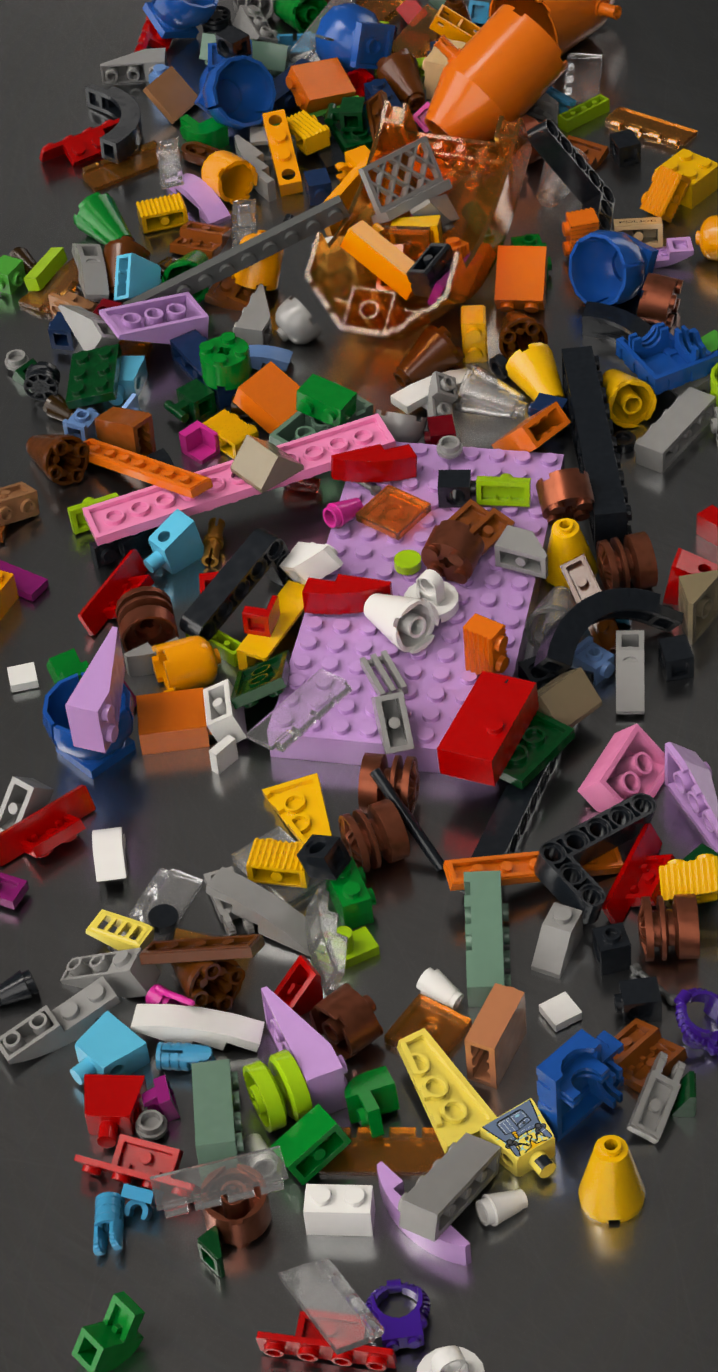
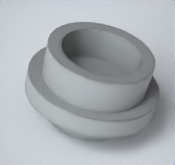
M11 350L6 354L5 366L7 369L15 371L27 363L29 357L23 350Z
M444 436L437 444V454L445 459H454L463 452V445L456 436Z
M146 1110L139 1115L135 1129L141 1139L154 1141L165 1135L168 1123L165 1116L159 1111Z

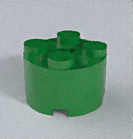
M224 332L221 336L204 341L199 345L202 377L208 387L217 389V386L225 387V390H234L250 378L252 366L249 345L245 340L236 337L235 333Z

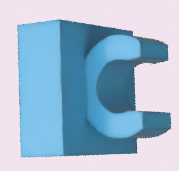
M469 0L468 10L473 23H486L489 19L490 2Z
M123 1184L120 1197L131 1199L125 1205L124 1214L133 1217L134 1209L137 1206H141V1219L149 1221L152 1216L150 1204L161 1207L164 1194Z

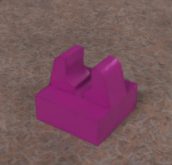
M163 1075L153 1079L155 1087L141 1095L144 1107H147V1110L159 1111L162 1115H165L168 1122L180 1118L175 1093L166 1076Z

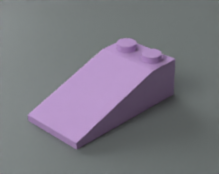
M189 292L99 310V315L119 340L170 344L171 339L195 329L208 339L209 316Z
M112 626L65 704L74 747L106 753L111 743H114L118 737L125 676V664L118 627Z
M267 986L261 988L267 1030L278 1052L286 1049L294 1057L306 1082L313 1107L319 1103L328 1114L347 1108L344 1091L348 1081L344 1074L348 1073V1069L343 1056H337L332 1045Z

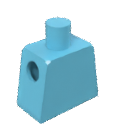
M134 253L118 255L116 258L114 301L126 302L162 284V279H160L161 267Z
M145 356L121 357L117 397L115 400L109 401L112 405H121L123 400H128L132 393L139 396L148 377Z
M179 509L175 510L149 536L148 541L153 553L144 559L143 563L152 573L162 566L171 574H176L202 558L204 546L195 521Z
M107 1010L77 1040L75 1050L79 1063L70 1069V1074L80 1085L84 1083L85 1074L130 1075L150 1063L147 1043Z

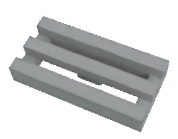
M386 650L381 651V656L379 657L375 653L370 655L371 659L369 660L365 657L360 658V666L378 696L402 691L404 694L408 693L405 681ZM383 663H384L385 667L387 668L388 672L390 673L391 677L393 678V680H394L395 684L397 685L398 689L395 688L393 682L391 681L390 677L388 676L386 670L384 669V667H383V665H382ZM371 667H376L389 692H385Z

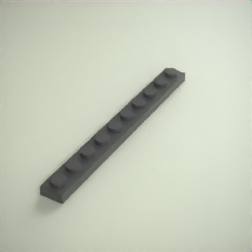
M337 195L124 302L123 305L183 292H189L193 295L349 217L348 209L340 196Z

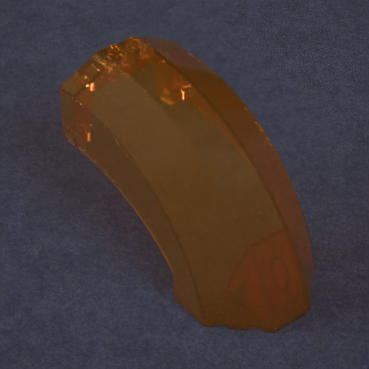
M390 101L384 102L366 165L421 137L427 136L443 179H450L453 187L440 195L447 194L460 218L453 223L454 228L443 233V241L446 243L447 238L459 237L461 240L469 243L471 254L464 263L461 253L455 251L444 295L437 298V302L432 305L427 304L429 299L427 297L413 295L408 300H405L397 292L376 289L377 276L340 247L348 229L359 221L363 220L371 227L374 225L371 216L376 213L361 178L359 187L348 209L350 216L343 219L328 244L322 232L317 231L304 275L340 331L394 341L404 340L466 302L478 292L497 261L498 245H503L507 237L529 163L532 147L522 118H518L517 122L505 121L504 116H499L494 133L495 142L418 132L408 104L403 103L402 107L391 106ZM420 144L416 154L423 158L424 151ZM402 153L401 163L407 166L409 156ZM415 161L413 170L420 173L421 163ZM386 162L385 171L391 174L393 165ZM427 168L425 177L433 180L434 177L431 169ZM399 169L397 178L404 182L406 172ZM369 170L368 173L371 181L376 182L377 173ZM411 175L409 185L416 188L418 179ZM383 177L381 186L388 190L390 180ZM395 184L394 194L400 197L402 187ZM380 192L378 198L381 206H383L386 195ZM408 211L396 218L410 217L411 212ZM392 220L380 224L385 228L380 234L390 243L389 229Z

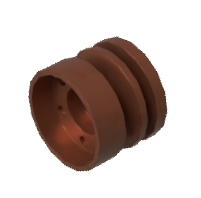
M645 531L625 535L624 548L617 537L611 538L610 543L606 539L597 542V568L605 590L630 588V580L634 588L637 589L657 586L658 569L651 540Z
M142 586L131 589L118 600L115 612L122 646L126 652L147 642L152 647L179 637L171 599L165 591L156 587Z
M365 753L359 774V809L364 814H367L368 805L386 799L370 776L372 771L380 768L413 815L420 788L417 758L415 756H407L403 765L402 756L395 755L391 768H388L386 754Z
M389 798L368 805V818L360 809L354 810L352 816L349 813L339 816L338 821L342 842L349 855L353 857L356 866H362L364 873L369 872L370 867L373 869L381 867V855L388 863L409 857L410 843L407 831L397 808Z
M694 893L675 894L672 909H666L663 896L658 895L656 910H652L650 896H641V907L638 914V933L646 962L654 961V947H659L661 960H667L669 946H675L676 955L679 960L699 959L700 930L697 900Z

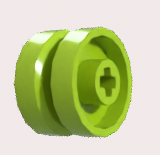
M284 1049L270 1055L268 1067L260 1060L243 1067V1077L250 1100L261 1123L269 1133L286 1126L287 1114L297 1122L313 1108L310 1093L301 1070L288 1050Z

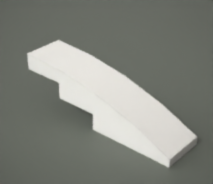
M468 368L442 372L456 378L458 399L484 383V378ZM432 376L412 383L390 395L391 404L406 414H410L421 406L427 410L429 386Z
M137 1004L130 1029L165 1042L192 1044L194 1041L222 1051L226 1043L257 1052L265 1022L235 1013L203 1007L175 1004Z

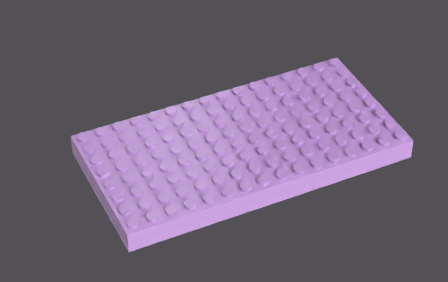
M396 441V447L409 444L417 455L416 477L398 481L366 482L372 486L381 487V494L377 496L371 495L370 490L356 482H345L340 501L358 498L363 504V512L359 513L341 528H331L326 544L331 545L337 550V556L341 559L343 565L322 579L335 581L338 574L391 581L393 595L404 596L407 589L416 583V579L427 567L421 558L422 567L420 571L413 575L399 574L394 568L395 555L403 550H414L421 556L422 549L434 526L440 525L443 520H448L460 509L439 508L437 488L439 470H471V480H476L477 476L500 477L504 473L511 474L517 478H531L530 507L480 506L487 511L495 507L515 522L514 527L533 531L547 553L552 526L548 525L549 522L543 518L536 483L541 478L543 482L549 479V473L565 469L564 454L463 447L461 455L454 459H445L437 454V445ZM493 545L480 557L471 577L465 584L446 580V577H442L443 581L450 583L456 588L459 595V609L455 616L448 621L441 623V619H439L438 626L435 625L432 632L435 635L433 641L424 650L414 654L399 650L366 618L364 612L351 614L304 613L289 662L290 674L287 687L284 692L279 694L267 732L270 756L361 766L365 753L385 754L371 700L372 697H377L378 695L360 666V658L365 657L369 660L371 659L370 655L375 653L379 657L381 656V651L386 650L407 685L408 693L404 694L415 748L386 754L388 768H391L395 755L402 756L403 765L407 756H415L418 761V771L440 773L437 747L480 674L476 675L475 672L471 673L470 670L466 671L463 626L475 613L506 625L505 633L508 637L506 654L509 658V664L505 672L500 674L518 678V662L524 659L542 578L495 566V548ZM383 663L382 665H383L384 669L386 670L388 676L390 677L391 681L393 682L395 688L398 689V687H397V685L395 684L393 678L391 677L390 673L388 672L387 668L385 667V665H384V663ZM371 667L385 692H389L376 667Z

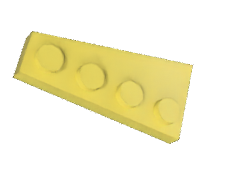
M423 1028L398 1041L397 1049L444 1153L446 1154L453 1142L457 1143L466 1132L480 1137V1127L494 1120L497 1116L428 1031Z

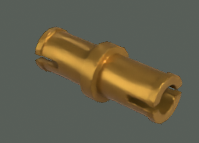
M216 517L209 520L208 531L203 538L204 552L201 561L207 567L210 558L212 559L211 567L218 565L219 553L224 546L223 531L225 522L221 518H219L217 526H215Z

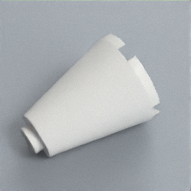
M375 593L366 600L364 605V615L403 652L418 653L424 650L435 637L432 632L434 626L439 624L438 611L434 604L425 599Z

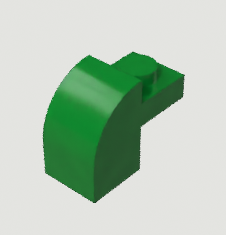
M188 114L180 117V133L187 142L198 141L218 149L230 144L228 127L217 123L213 117L201 123Z
M74 648L49 658L46 665L54 684L76 673L80 681L82 678L81 672H85L89 666L87 660L80 662Z
M382 1066L357 1075L347 1084L344 1091L350 1123L359 1122L361 1128L367 1127L372 1138L385 1135L381 1115L400 1109L395 1082L387 1067Z
M124 1291L115 1293L103 1321L82 1327L72 1351V1356L88 1372H108L115 1369L132 1356L141 1344L144 1337L138 1332L145 1312Z

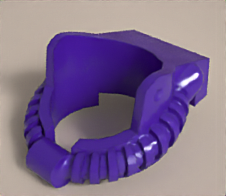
M702 988L682 989L674 999V1002L676 1004V1021L679 1023L678 1027L683 1034V1043L692 1049H703L708 1051L711 1056H718V1031L710 1032V1030L696 1026L687 1014L688 1002L705 1003L704 1013L714 1019L718 1025V995L712 991H707L705 988L703 990Z
M401 1279L387 1280L385 1286L382 1285L379 1287L380 1289H375L368 1297L365 1304V1315L371 1325L375 1326L374 1332L377 1335H381L384 1348H391L394 1351L402 1348H419L424 1345L423 1329L428 1325L426 1318L430 1313V1299L421 1287L415 1286L413 1283H402ZM401 1292L403 1295L414 1299L417 1303L415 1309L400 1318L388 1316L378 1308L380 1303L389 1297L388 1294Z

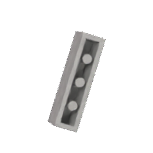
M689 387L682 395H679L671 407L665 409L662 416L650 425L648 431L636 440L634 445L636 464L663 474L710 423V418H714L716 396Z
M467 1132L457 1143L453 1142L448 1152L441 1159L438 1158L434 1162L432 1169L425 1176L421 1175L416 1185L408 1193L405 1192L401 1196L398 1203V1211L400 1212L399 1227L435 1242L498 1174L501 1146Z

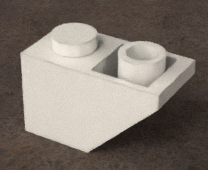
M298 541L279 566L294 582L305 585L308 577L322 579L340 568L343 562L337 556V550L329 544Z

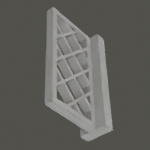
M427 136L421 137L358 169L376 213L371 216L374 224L391 221L428 198L438 196L453 188L450 179H443ZM420 144L424 151L423 158L416 154ZM402 153L409 156L407 166L401 163ZM415 161L421 163L420 173L413 170ZM386 162L393 165L391 174L385 171ZM427 168L431 169L434 177L433 180L425 177ZM399 169L406 172L404 182L397 178ZM369 170L377 173L376 182L371 181L368 173ZM411 175L418 179L416 188L409 185ZM383 177L390 180L388 190L381 186ZM395 184L402 187L400 197L394 194ZM380 192L386 195L383 206H381L378 198Z

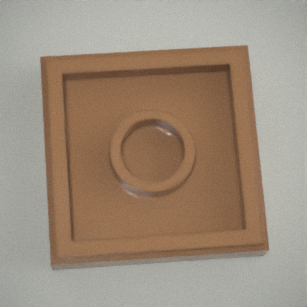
M172 65L143 90L171 124L175 123L191 109L198 97Z

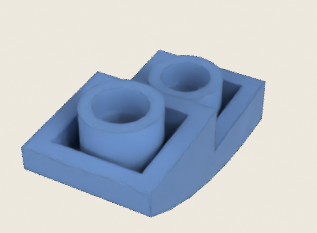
M249 345L252 369L260 370L263 363L268 364L272 361L281 370H287L293 351L269 345Z

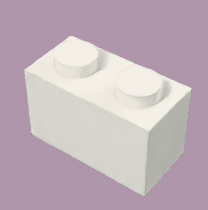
M229 679L203 689L206 725L217 742L229 734L238 743L247 738L244 706L235 710L230 700L234 687Z
M306 1184L303 1207L306 1235L373 1237L375 1220L373 1185Z

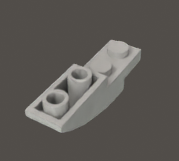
M72 243V254L79 271L78 281L85 299L99 302L102 298L109 299L108 278L100 244Z
M101 976L52 1011L45 1005L1 1035L0 1051L9 1064L25 1062L54 1052L78 1040L96 1022L97 1018L121 1003V1001L105 978Z

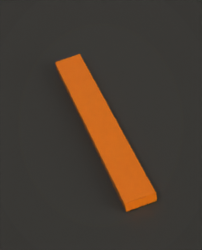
M93 438L83 441L90 448L88 462L190 498H195L213 487L211 478Z

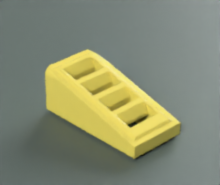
M102 909L86 929V934L118 951L140 947L144 950L153 941L155 928L146 923ZM103 921L108 922L104 929L98 928ZM113 926L117 927L114 933L110 932ZM123 931L127 932L125 936H121Z

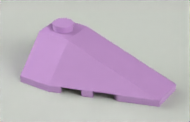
M667 742L665 743L664 784L711 848L718 853V799L712 780L711 768L706 761L703 762L696 752L675 743Z

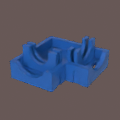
M664 322L654 324L650 331L642 338L638 337V334L635 332L628 335V340L623 336L616 339V355L624 361V364L639 379L647 382L652 387L655 395L711 374V369L718 363V350L710 352L703 344L699 331L696 328L688 329L685 325L681 326V330L675 328V333L672 335L669 332V327H665Z
M580 1029L536 1067V1075H538V1109L557 1142L603 1102L614 1109L616 1101L619 1103L623 1101V1093L618 1090L624 1085L623 1068L614 1063L613 1057L624 1051V1044L605 1030L594 1038L583 1029Z

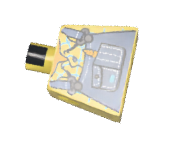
M532 1098L480 1127V1138L501 1146L499 1163L515 1177H521L534 1170L540 1178H547L555 1171L556 1164L551 1160L556 1154L555 1137Z

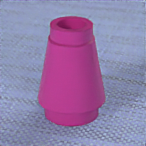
M358 498L329 503L323 510V519L330 528H341L359 513L363 512V504Z

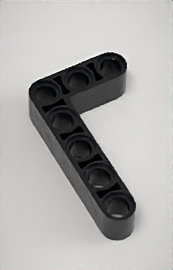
M545 119L527 130V138L531 145L582 203V209L594 208L599 219V230H611L615 198L610 188L552 120Z
M263 528L255 529L183 614L179 624L180 630L190 636H201L209 641L264 575L284 587L288 580L293 581L279 566L290 553L285 542Z
M645 793L635 794L545 842L541 846L534 866L535 875L562 905L583 911V924H592L598 920L606 895L604 890L582 866L638 836L643 825L651 823L657 807L656 801Z

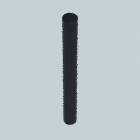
M380 768L372 771L370 776L386 799L389 798L394 803L404 825L437 872L442 870L444 860Z

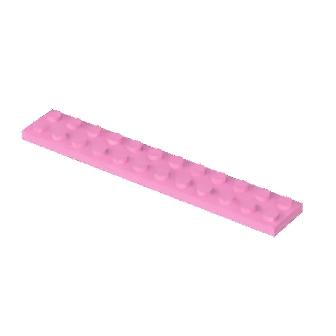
M377 413L277 445L282 451L303 464L304 470L269 490L285 487L291 483L331 471V455L381 444L384 450L396 447V441ZM231 460L194 472L211 478L213 484L212 488L195 498L153 485L84 507L82 511L97 546L159 527L177 509L189 517L262 493L231 472L230 467L234 461Z

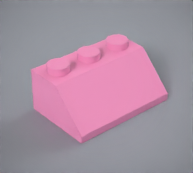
M637 723L614 733L579 787L578 792L599 813L638 793H645L654 798L665 780V753Z

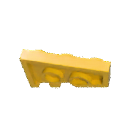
M317 773L262 789L266 800L298 841L306 843L312 834L333 836Z

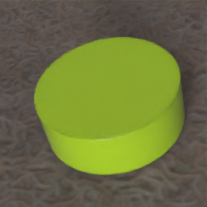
M414 550L400 551L394 557V568L399 574L413 575L420 571L422 567L421 556Z

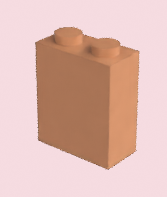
M494 984L464 1039L468 1080L498 1088L527 1033L525 992L511 986Z

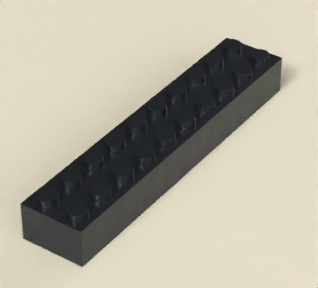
M592 346L561 349L562 387L565 398L568 399L569 420L571 421L570 429L578 469L582 474H584V470L588 472L595 502L592 503L593 510L589 512L590 517L588 521L596 555L597 542L606 539L610 543L611 538L617 537L624 548L625 535L632 534L631 525H627L628 521H632L631 506L625 504L628 503L627 487H622L624 486L623 470H618L621 469L620 454L615 453L617 452L616 436H611L614 434L612 419L608 420L610 419L609 403H606V389L603 387L602 371H600L599 356H594Z

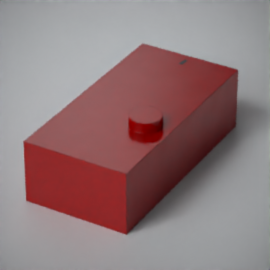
M482 671L437 747L440 774L495 787L539 708L537 683Z

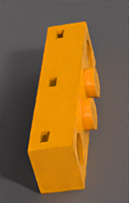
M442 4L429 28L441 36L444 34L447 39L467 43L476 33L474 30L478 31L481 27Z
M281 109L262 113L281 197L303 192L301 175L285 110ZM295 173V177L290 180H286L282 177Z

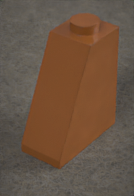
M113 406L94 419L97 438L101 441L143 456L156 451L152 414L149 412Z

